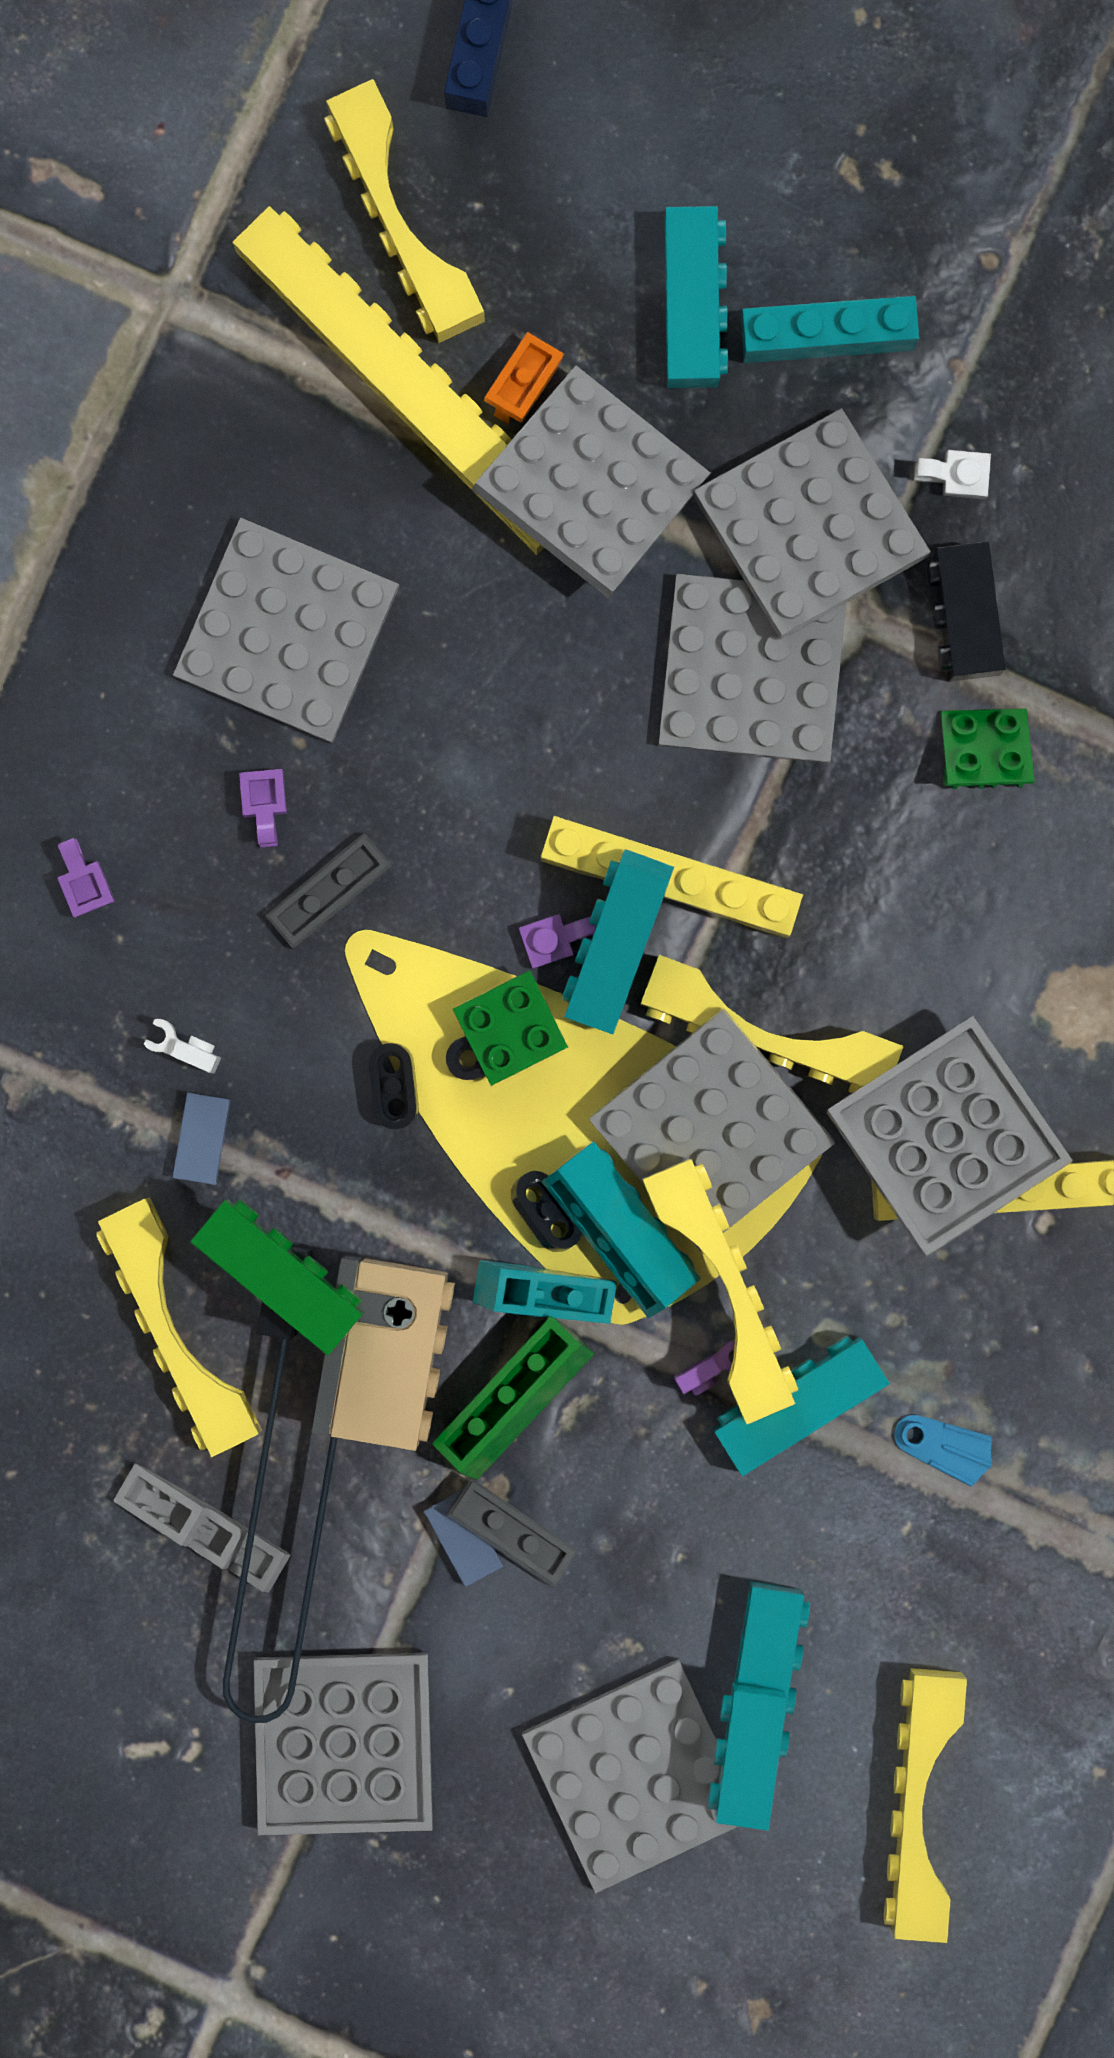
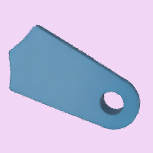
M919 1415L905 1416L895 1427L894 1438L902 1451L971 1487L992 1467V1437ZM912 1427H918L922 1430V1438L917 1443H911L907 1439V1432Z

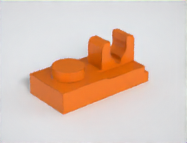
M527 332L484 398L485 402L496 408L494 416L508 425L512 418L520 423L523 422L561 364L564 353Z

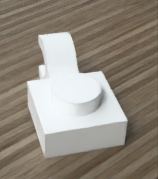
M948 450L945 453V462L919 458L918 463H915L913 481L943 483L942 496L986 499L988 497L991 454Z
M162 1019L154 1020V1025L165 1030L166 1038L159 1044L145 1040L144 1045L149 1050L167 1053L179 1060L215 1074L221 1057L212 1054L214 1045L194 1036L190 1037L188 1043L179 1040L171 1023Z

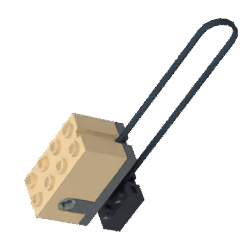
M292 1246L289 1250L304 1260L307 1255L312 1256L313 1249ZM350 1255L341 1258L336 1288L338 1289L341 1284H344L362 1299L358 1307L364 1311V1314L329 1356L324 1355L311 1433L324 1436L331 1434L288 1692L283 1704L276 1711L267 1715L253 1716L243 1712L234 1703L230 1694V1677L288 1339L292 1340L294 1336L298 1335V1331L265 1303L262 1302L256 1334L281 1338L223 1676V1697L228 1708L242 1720L250 1723H267L280 1717L289 1707L294 1695L337 1438L413 1451L417 1450L420 1441L427 1442L433 1412L425 1410L427 1397L435 1398L440 1369L433 1368L432 1366L434 1355H442L444 1351L448 1327L440 1325L442 1310L449 1311L451 1309L455 1283L447 1282L448 1272L368 1258L363 1260L362 1257ZM399 1300L405 1301V1309L412 1311V1314H407L403 1321L397 1320V1312L390 1310V1307H395Z

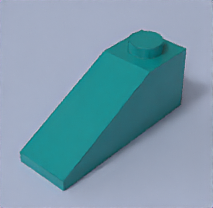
M479 1260L473 1303L493 1312L540 1317L552 1316L558 1319L610 1324L617 1281L520 1264Z

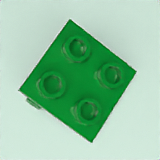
M1027 708L941 711L946 766L943 769L944 786H952L953 790H957L958 786L978 785V789H983L984 785H991L993 789L997 788V785H1016L1017 788H1022L1023 784H1034Z
M530 970L452 1009L491 1086L568 1048Z

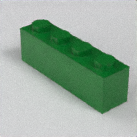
M229 1199L224 1200L190 1242L329 1356L364 1314V1311L358 1307L362 1299L344 1284H341L337 1289L324 1278L328 1271L313 1258L307 1255L302 1260L289 1250L294 1243L278 1229L273 1227L268 1232L256 1222L260 1215L241 1199H238L235 1204Z
M550 1316L432 1444L461 1474L478 1480L595 1353L566 1324Z

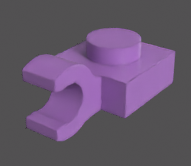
M283 769L239 773L243 817H256L257 839L260 848L278 846L274 815L287 814Z
M72 838L58 844L69 873L57 878L73 917H79L116 902L100 862L97 861L86 865L77 839Z
M558 914L520 927L519 931L532 969L573 956L570 943L594 935L596 926L589 924L591 916L564 926L561 915Z
M735 1339L726 1342L716 1353L708 1355L674 1375L683 1394L692 1390L696 1396L717 1384L714 1376L721 1373V1371L727 1370L730 1372L732 1362L729 1360V1353L734 1349Z

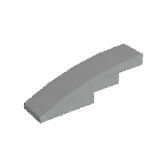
M134 1464L113 1501L179 1545L188 1546L221 1569H228L240 1577L249 1528L145 1467ZM255 1532L247 1582L260 1591L269 1593L288 1561L290 1554Z

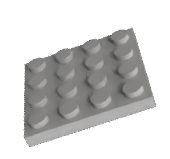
M576 365L475 482L472 490L604 596L609 598L691 499L694 490L705 482L710 472Z
M842 408L694 490L693 497L780 640L928 558L931 552Z
M240 517L173 676L333 744L397 594L399 584Z
M676 574L658 746L829 764L831 760L846 604L780 640L745 581Z
M724 1008L590 1116L589 1119L642 1183L643 1178L688 1159H692L694 1166L703 1164L713 1187L705 1191L712 1207L720 1204L729 1227H732L835 1144V1140ZM694 1243V1245H695V1246L699 1249V1251L701 1252L702 1250Z
M974 1016L835 1104L826 1112L924 1258L1073 1161Z
M428 1653L300 1656L295 1692L289 1707L280 1717L267 1723H255L258 1835L432 1831ZM293 1656L254 1658L255 1716L272 1713L283 1704L288 1692Z
M679 1659L522 1732L525 1743L595 1894L738 1827L717 1824L714 1816L715 1810L707 1809L710 1783L719 1782L721 1766L714 1765L716 1737Z

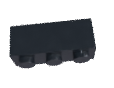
M989 541L938 547L933 553V560L927 561V574L930 587L937 586L939 603H933L932 611L935 629L942 628L944 645L938 646L941 672L948 671L949 682L1000 676L1006 669Z

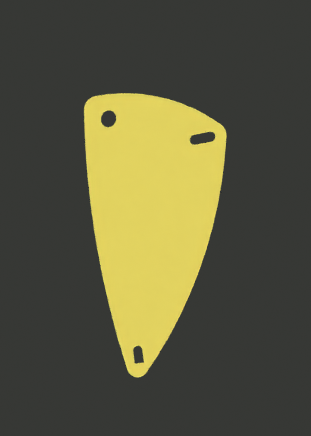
M361 930L354 933L347 941L345 955L373 1027L382 1045L386 1043H399L411 1052L415 1065L419 1113L459 1172L510 1233L546 1269L617 1281V1289L620 1283L583 1234L578 1243L566 1251L552 1252L544 1248L514 1207L511 1200V1189L518 1178L530 1171H540L549 1176L594 1141L600 1149H603L610 1155L614 1162V1168L625 1182L631 1184L638 1191L641 1202L650 1214L659 1219L645 1185L589 1119L590 1116L676 1046L621 1019L618 1020L612 1035L565 1018L569 1002L561 1000L563 994L537 984L568 1048L492 1086L487 1077L462 1080L454 1076L446 1064V1053L449 1046L455 1040L466 1037L452 1009L517 976L439 949L373 930ZM372 949L395 961L396 970L394 973L385 975L365 965ZM466 1050L461 1053L460 1063L464 1067H471L475 1064L476 1056L473 1051ZM390 1056L389 1060L397 1072L400 1068V1061L397 1057ZM822 1154L725 1231L723 1234L728 1246L737 1245L742 1257L746 1255L788 1210L807 1183ZM527 1189L526 1197L528 1200L536 1202L537 1197L534 1191ZM663 1223L667 1229L668 1237L679 1251L685 1253L692 1260L694 1270L701 1278L669 1305L671 1306L706 1286L717 1278L719 1274L713 1263L703 1251H699L689 1238L675 1228ZM552 1224V1234L555 1237L560 1238V1228L557 1225ZM632 1297L629 1302L624 1304L617 1302L614 1298L611 1323L624 1325L647 1317Z

